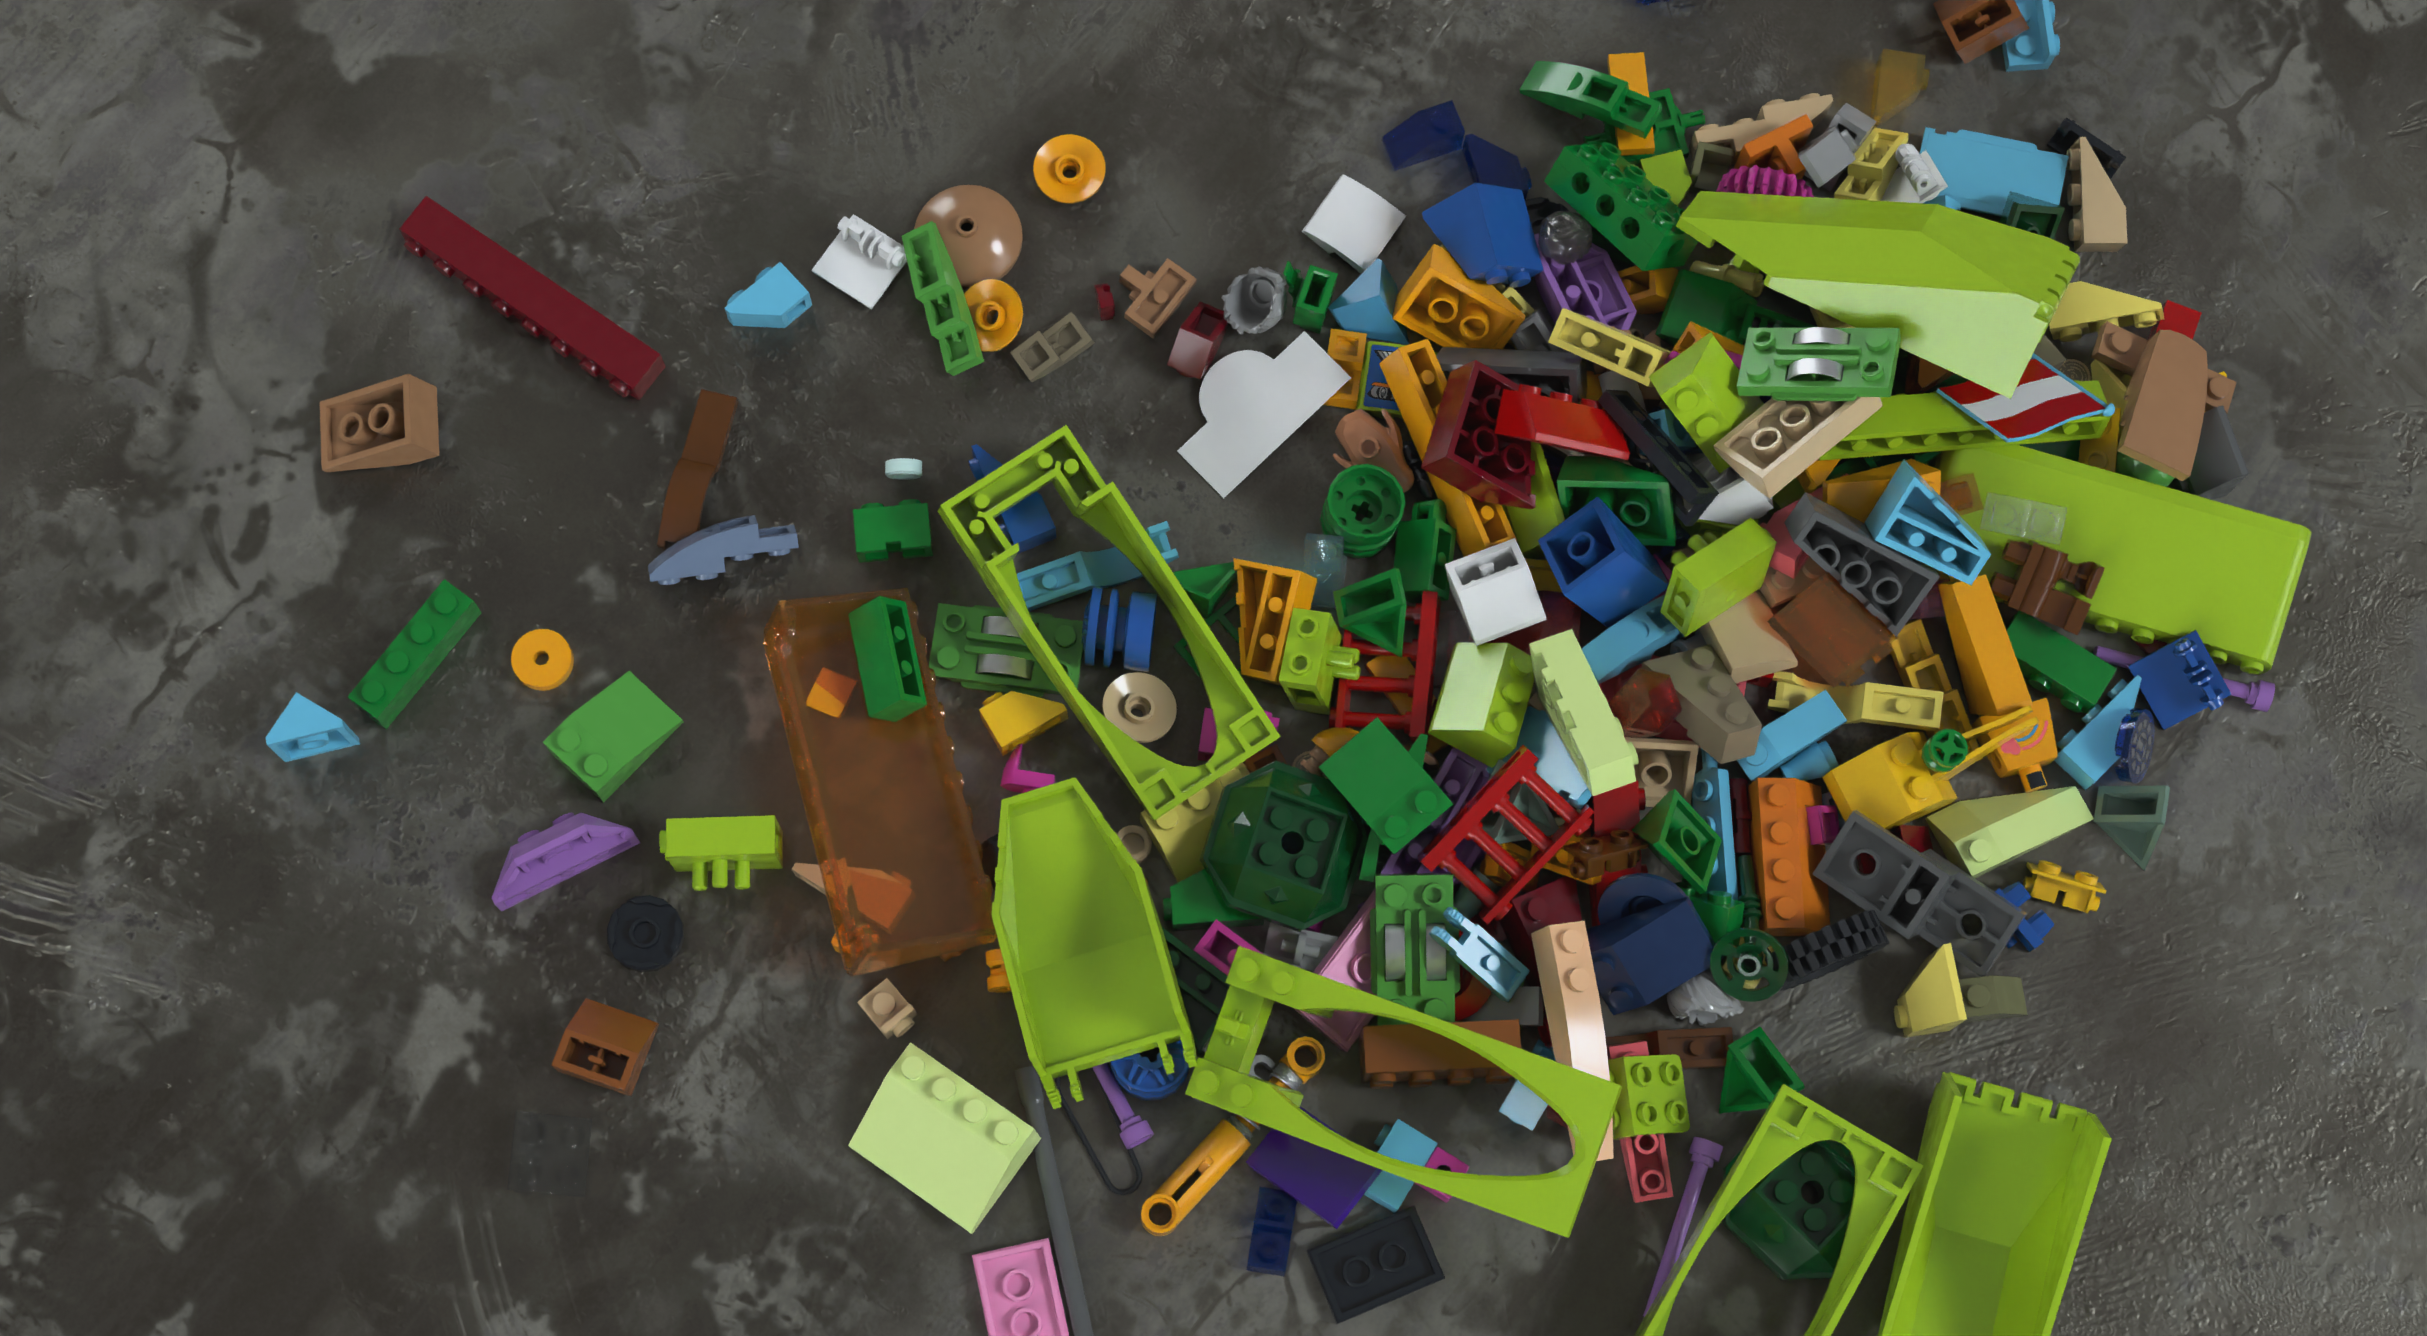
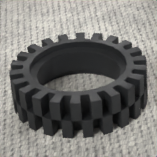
M1875 910L1853 915L1846 920L1842 919L1833 925L1825 926L1819 931L1811 932L1805 937L1796 939L1791 944L1783 946L1787 954L1789 969L1786 981L1779 991L1797 987L1815 978L1823 977L1830 972H1835L1839 968L1848 966L1856 960L1863 959L1889 944V940ZM1774 951L1772 952L1774 959L1773 968L1779 970L1778 957Z

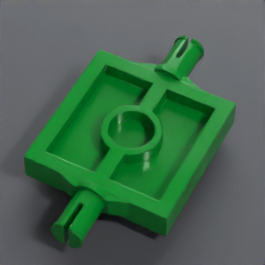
M1670 88L1649 92V98L1662 104V111L1653 125L1654 154L1625 155L1622 157L1630 164L1638 166L1641 159L1677 150H1682L1684 159L1688 158L1689 150L1684 137L1685 128L1704 125L1705 116L1703 115V110L1700 109L1681 114V111L1674 104ZM1603 122V132L1584 136V144L1608 142L1617 147L1615 127Z

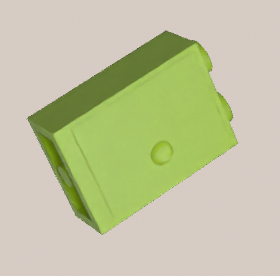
M1752 518L1747 519L1719 538L1712 532H1706L1702 537L1698 534L1693 535L1688 540V546L1695 554L1687 557L1682 551H1677L1671 557V563L1674 565L1660 612L1685 637L1762 587L1777 542L1772 538L1768 530L1762 528Z
M1293 608L1279 682L1294 709L1330 715V709L1334 706L1339 678L1357 681L1360 677L1361 669L1358 665H1354L1359 661L1360 651L1356 648L1343 647V638L1331 613Z
M775 815L666 819V830H660V853H665V860L670 862L676 872L692 871V889L695 891H705L708 888V871H712V886L714 888H725L728 885V870H735V888L745 890L750 887V869L783 868V831Z

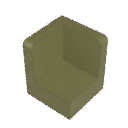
M1699 141L1689 171L1692 180L1689 192L1697 194L1700 191L1716 192L1723 174H1727L1734 150Z

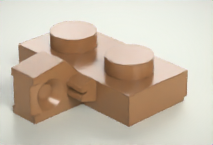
M1169 258L1166 259L1156 274L1147 271L1143 275L1128 264L1120 274L1119 283L1131 291L1129 298L1133 303L1125 312L1124 318L1154 339L1195 286L1197 279Z

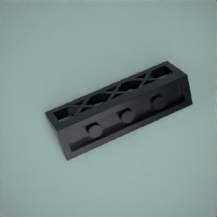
M1605 390L1597 401L1625 431L1624 436L1627 438L1630 452L1629 463L1633 467L1658 475L1660 471L1671 483L1673 512L1685 526H1693L1719 492L1628 391ZM1636 445L1649 459L1640 458L1637 454ZM1682 496L1689 504H1695L1690 511L1682 505Z

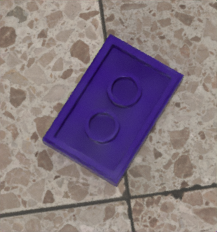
M1300 1106V1109L1306 1112L1309 1116H1311L1312 1118H1314L1330 1130L1339 1134L1337 1131L1329 1127L1327 1124H1325L1324 1122H1322L1317 1117H1315L1314 1115H1312ZM1273 1128L1246 1161L1250 1168L1335 1229L1341 1225L1382 1171L1376 1167Z

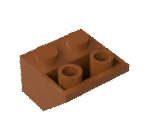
M1938 0L1933 3L1944 29L1964 64L2030 29L2015 0Z
M586 998L566 1027L551 1066L560 1073L631 1097L659 1023Z

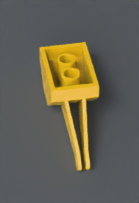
M2030 705L2023 707L2001 719L1962 733V736L1966 739V742L2009 725L2028 715L2033 710ZM2035 717L2005 731L1967 754L1964 761L1951 771L1945 773L1935 772L1924 763L1922 748L1927 741L1924 733L1907 732L1876 745L1839 765L1822 778L1845 822L1851 813L1857 810L1889 831L1954 802L1958 797L1949 782L1950 778L2015 736L2034 727L2039 721Z

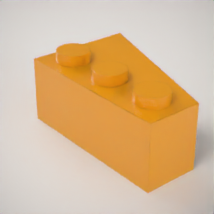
M1233 558L1234 570L1237 571L1238 579L1236 604L1240 608L1241 627L1238 628L1241 675L1257 681L1281 686L1279 675L1293 608L1311 609L1317 578L1299 570Z

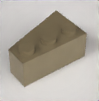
M1711 645L1642 663L1636 693L1643 699L1648 697L1662 708L1661 714L1669 721L1674 718L1688 730L1687 736L1717 762L1724 764L1755 755L1762 724Z

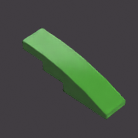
M930 221L901 237L915 297L924 303L931 336L939 340L946 372L955 376L983 363L984 359L970 310L955 268L936 223Z

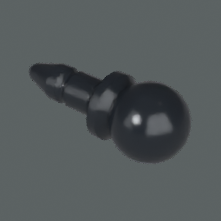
M1403 442L1404 457L1407 465L1413 471L1414 483L1418 491L1426 499H1433V487L1425 470L1421 468L1422 461L1414 442Z

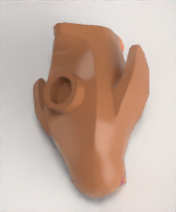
M1357 409L1345 415L1335 429V434L1351 460H1347L1336 453L1333 454L1334 459L1344 469L1361 464L1382 467L1394 475L1403 488V492H1407L1413 486L1415 478L1412 469L1405 460L1401 432L1393 417L1385 409L1381 410L1387 427H1384L1363 409Z

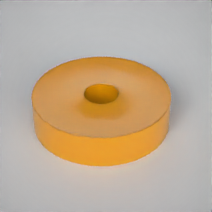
M536 629L524 634L516 642L511 653V665L514 673L524 685L534 690L546 691L560 686L567 680L573 669L574 657L571 647L563 636L549 629ZM545 654L549 656L546 664H536V660L540 655Z

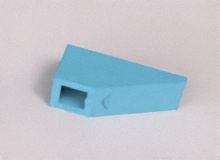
M2139 675L2135 676L2129 683L2122 678L2106 694L2112 700L2104 708L2097 703L2081 719L2086 725L2078 733L2071 729L2056 744L2061 750L2054 761L2084 790L2094 784L2121 757L2142 680Z

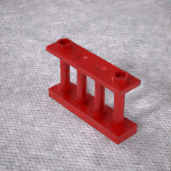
M1423 591L1422 603H1416L1415 606H1406L1405 621H1414L1415 625H1420L1419 638L1412 639V642H1403L1402 657H1411V661H1416L1415 675H1409V678L1360 676L1357 681L1339 678L1337 707H1331L1329 728L1366 727L1378 717L1387 729L1404 730L1405 734H1409L1412 744H1414L1420 734H1427L1426 747H1428V731L1431 723L1430 710L1433 702L1442 604L1438 592ZM1344 629L1343 647L1356 648L1362 655L1397 656L1368 640L1357 639L1356 634ZM1351 690L1407 693L1408 697L1413 698L1412 711H1406L1405 715L1351 712Z
M1522 745L1417 855L1420 862L1431 872L1437 866L1440 869L1445 867L1485 905L1478 914L1487 925L1493 919L1496 921L1501 920L1509 912L1513 905L1510 901L1573 835L1579 837L1590 827L1593 822L1590 817L1595 813L1587 804L1581 810H1575L1535 772L1537 767L1534 766L1539 759L1525 745ZM1517 782L1521 785L1525 783L1565 821L1550 838L1509 801L1510 795L1507 792ZM1490 810L1494 813L1498 811L1539 849L1523 866L1482 828L1483 823L1481 820ZM1464 838L1467 841L1472 839L1512 877L1497 894L1455 856L1457 852L1454 848Z

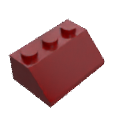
M1519 384L1518 391L1503 389L1494 431L1495 434L1591 455L1629 460L1630 452L1622 428L1606 410L1602 409L1598 401L1581 398L1580 404L1572 403L1573 395L1550 391L1549 397L1541 396L1542 388Z

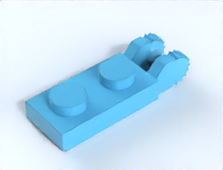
M1447 907L1443 913L1444 918L1464 933L1457 941L1446 930L1434 926L1429 935L1441 947L1450 951V956L1501 1001L1509 1002L1530 972L1529 969L1478 924H1473L1456 909Z

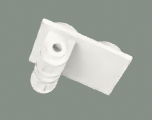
M1901 144L1895 153V158L1901 167L1896 169L1881 201L1924 203L1937 197L1948 185L1927 150L1919 154L1912 144Z
M853 214L850 219L844 216L837 227L841 231L811 271L872 310L906 264L907 258L904 246Z

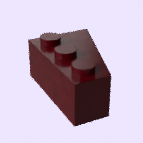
M1568 876L1510 901L1513 904L1512 908L1499 920L1516 958L1530 971L1526 976L1530 987H1541L1531 933L1548 925L1582 921L1576 879ZM1543 1000V1014H1544V1013H1546V1010H1545V1005H1544V1000Z

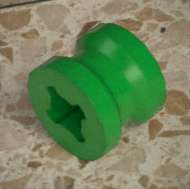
M1953 729L1938 731L1925 742L1922 748L1924 763L1929 769L1940 773L1951 771L1965 760L1968 753L1966 739L1961 733ZM1936 748L1941 750L1943 758H1941L1942 756L1940 755L1939 751L1936 750Z

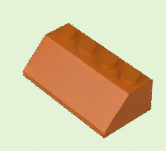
M1757 778L1748 785L1749 812H1752V820L1750 821L1751 856L1753 858L1756 894L1761 898L1760 904L1763 916L1759 920V929L1772 936H1806L1811 932L1819 931L1821 928L1830 925L1828 885L1813 875L1814 870L1826 853L1825 845H1811L1806 807L1822 805L1821 786L1797 778Z

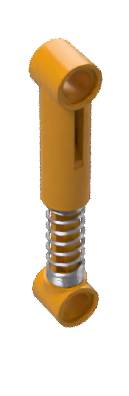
M1307 1036L1294 1040L1287 1049L1286 1054L1279 1060L1280 1065L1275 1067L1274 1073H1270L1268 1082L1296 1090L1300 1084H1305L1309 1079L1316 1076L1325 1060V1052L1321 1043L1313 1037ZM1300 1049L1310 1050L1315 1056V1064L1307 1068L1299 1066L1294 1058L1295 1052ZM1236 1114L1230 1116L1228 1121L1222 1119L1155 1193L1145 1201L1141 1210V1222L1145 1230L1154 1236H1165L1173 1232L1177 1225L1251 1146L1249 1140L1253 1137L1252 1132L1256 1128L1260 1130V1123ZM1196 1171H1199L1202 1175L1176 1202L1173 1196ZM1164 1205L1171 1211L1172 1217L1167 1224L1160 1226L1150 1220L1149 1212L1154 1206Z

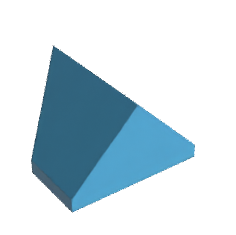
M1377 258L1328 309L1341 330L1366 333V338L1409 345L1406 326L1392 319L1396 296L1399 293L1397 285L1383 261Z

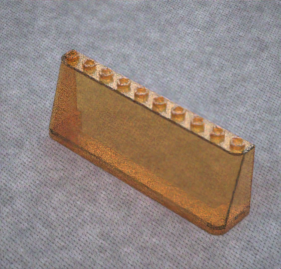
M908 588L778 601L764 629V648L843 964L849 976L867 974L992 943L997 939L991 915V881L988 875H984L982 868V847L980 842L974 838L972 810L964 801L962 793L964 787L961 772L956 770L953 760L954 743L951 736H947L945 730L944 706L937 700L935 673L932 668H929L927 663L926 639L923 634L919 633L917 625L918 610L916 603L910 599ZM878 596L906 602L927 701L926 706L897 722L868 716L848 616L850 612ZM815 682L845 705L838 717H833L806 705L807 697Z

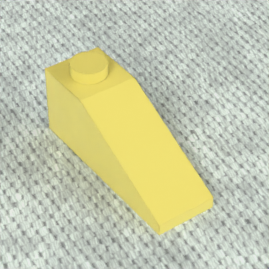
M1562 308L1548 343L1648 387H1654L1649 376L1664 366L1667 356L1671 353V351L1566 308Z

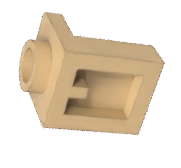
M888 978L857 1002L887 1039L893 1034L897 1038L902 1036L915 1024L912 1020L917 1015L915 1009L905 1000Z

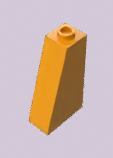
M1978 574L1972 585L1949 575L1950 581L1938 584L1970 714L2001 716L2029 705L2033 707L2029 691L1986 574Z

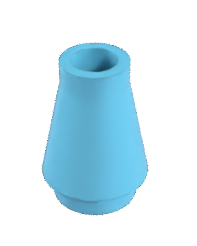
M1825 740L1819 744L1817 742L1813 743L1790 761L1779 766L1783 778H1797L1808 781L1823 777L1839 765L1831 747Z

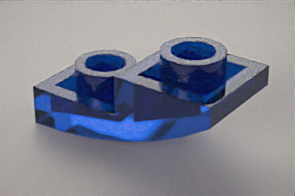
M1259 1187L1246 1268L1248 1271L1285 1277L1297 1201L1282 1190Z

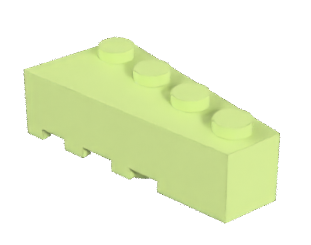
M1570 629L1529 643L1537 697L1591 795L1596 796L1636 782L1634 765L1639 764L1636 749L1632 742H1626L1621 723L1617 717H1614L1573 630Z

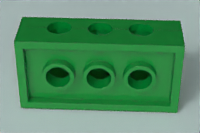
M1603 142L1564 146L1544 180L1550 188L1642 271L1683 266L1699 242L1676 227L1679 217L1685 209L1679 208L1670 200L1671 196L1667 191L1654 186L1645 178L1646 173L1638 166L1627 162L1621 156V151L1611 143Z

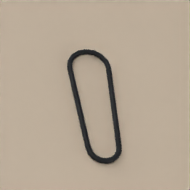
M1061 1077L1055 1078V1083L1062 1099L1061 1105L1110 1191L1118 1195L1133 1193L1142 1182L1141 1167L1133 1148L1127 1149L1137 1174L1136 1181L1128 1189H1118L1108 1178L1062 1095L1060 1089ZM1099 1081L1119 1132L1122 1133L1119 1127L1122 1123Z

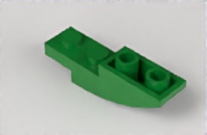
M1536 61L1519 89L1520 93L1580 119H1583L1585 115H1589L1644 139L1662 111L1661 102L1630 90L1628 82L1599 71L1561 62Z

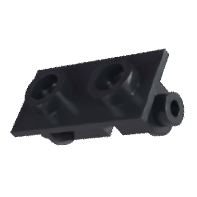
M2066 117L2046 146L2059 154L2066 155L2067 150L2071 149L2070 147L2080 137H2086L2106 174L2111 179L2126 159V156L2121 154V151H2116L2077 125L2076 121H2071Z

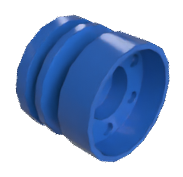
M1093 587L1091 598L1085 607L1081 643L1085 655V665H1095L1097 649L1104 650V667H1110L1114 653L1117 651L1122 652L1125 670L1149 672L1157 594L1133 591L1128 606L1120 607L1118 589H1112L1109 605H1102L1103 588Z
M1181 1040L1167 1044L1169 1053L1174 1061L1175 1073L1166 1074L1160 1052L1157 1054L1155 1062H1150L1148 1057L1140 1056L1145 1051L1111 1061V1071L1119 1086L1130 1096L1144 1101L1162 1100L1176 1093L1186 1081L1190 1069L1184 1059V1049Z

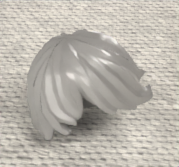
M1258 266L1250 268L1248 274L1235 277L1232 284L1227 288L1228 294L1221 297L1224 301V320H1227V323L1231 324L1233 329H1237L1239 334H1243L1244 331L1249 334L1262 333L1275 326L1279 320L1283 319L1287 308L1286 302L1288 301L1287 290L1284 287L1287 282L1282 274L1267 267L1262 268Z
M1710 968L1667 994V1002L1672 1014L1676 1018L1680 1017L1681 1020L1688 1017L1690 1025L1694 1023L1696 1018L1699 1025H1706L1707 1023H1714L1717 1019H1721V1017L1726 1019L1729 1015L1734 1016V1014H1741L1744 1011L1738 999L1726 994L1716 984Z

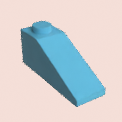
M1824 690L1761 728L1755 755L1738 759L1737 762L1751 782L1757 778H1764L1807 747L1846 723L1847 719L1829 693Z

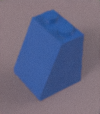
M1475 182L1422 212L1425 222L1470 279L1486 281L1489 285L1505 283L1514 288L1530 283L1531 277L1544 271L1523 192L1520 189Z
M1599 497L1590 501L1538 540L1563 595L1607 628H1610L1621 619L1647 604L1668 587L1669 583L1657 559Z

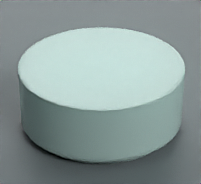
M909 458L885 461V475L888 478L899 480L920 478L922 476V461Z

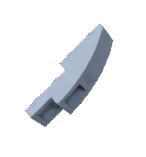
M755 515L714 524L678 541L655 558L648 565L650 582L658 581L660 585H671L680 582V578L695 576L697 580L716 578L718 573L726 572L724 557H731V560L742 561L753 558L754 553L768 552V555L771 556L788 554L791 552L790 549L799 548L795 526L793 524L758 529Z

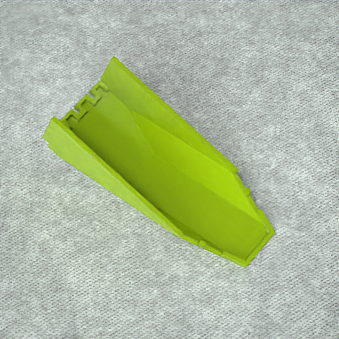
M1700 191L1679 217L1676 227L1708 248L1713 247L1716 240L1734 252L1736 255L1732 264L1738 268H1742L1747 261L1766 273L1767 275L1763 282L1765 286L1855 328H1899L1901 349L2009 399L2013 396L2038 343L2041 342L2080 262L2079 255L2070 251L2069 246L2049 237L1938 204Z
M1952 1072L1942 1073L1940 1083H1936L1929 1106L1917 1162L1922 1164L1923 1168L1910 1190L1878 1336L2051 1335L2112 1140L2096 1114L2087 1113L2085 1109L2059 1102L2055 1114L2051 1115L2052 1100L2021 1092L2015 1105L2012 1104L2014 1098L2013 1089L1983 1081L1979 1093L1976 1094L1974 1093L1976 1079Z

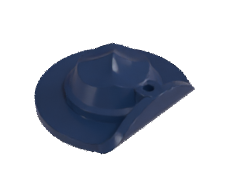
M1648 873L1628 874L1611 882L1603 891L1598 904L1599 922L1601 925L1687 896L1676 884L1663 877Z

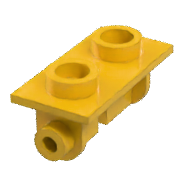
M2115 408V412L2101 438L2080 440L2078 462L2116 473L2118 452L2116 450L2119 441L2121 408Z
M2039 860L2038 865L2029 862L2026 864L2033 875L2032 878L2026 876L2022 885L2031 897L2055 903L2060 890L2065 892L2061 902L2062 906L2083 911L2084 913H2089L2090 910L2095 912L2098 910L2100 897L2095 896L2096 892L2106 894L2107 891L2101 883L2097 882L2099 877L2079 870L2076 871L2075 875L2061 872L2062 867L2060 865L2045 860Z

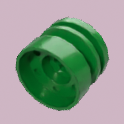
M1370 464L1353 465L1337 475L1329 487L1320 516L1322 534L1332 548L1342 555L1357 559L1373 557L1386 549L1395 536L1405 508L1403 488L1395 476L1382 467ZM1358 513L1365 516L1362 522L1355 519Z

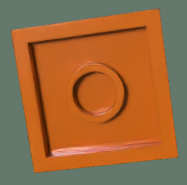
M1807 114L1744 144L1734 169L1739 170L1740 166L1753 168L1754 165H1757L1760 168L1782 169L1784 173L1795 174L1796 179H1802L1806 168L1798 157L1799 149L1805 146L1813 128V124Z

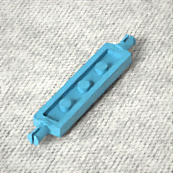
M1700 748L1703 769L1694 776L1692 791L1693 809L1722 839L1705 893L1713 890L1724 891L1732 894L1731 899L1738 900L1729 773L1726 769L1718 768L1717 761Z

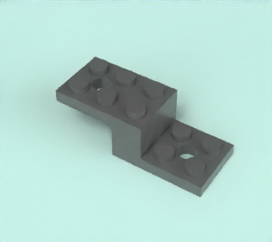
M1857 810L1851 813L1813 872L1814 876L1864 910H1875L1879 920L1907 939L1920 935L1938 948L1943 944L1951 943L1954 959L1980 977L1987 975L2027 915L2026 912L1933 850L1928 849L1920 853ZM1861 853H1868L1874 857L1876 868L1872 874H1864L1858 869L1857 858ZM1966 914H1975L1981 919L1982 930L1979 934L1973 935L1965 931L1963 918Z

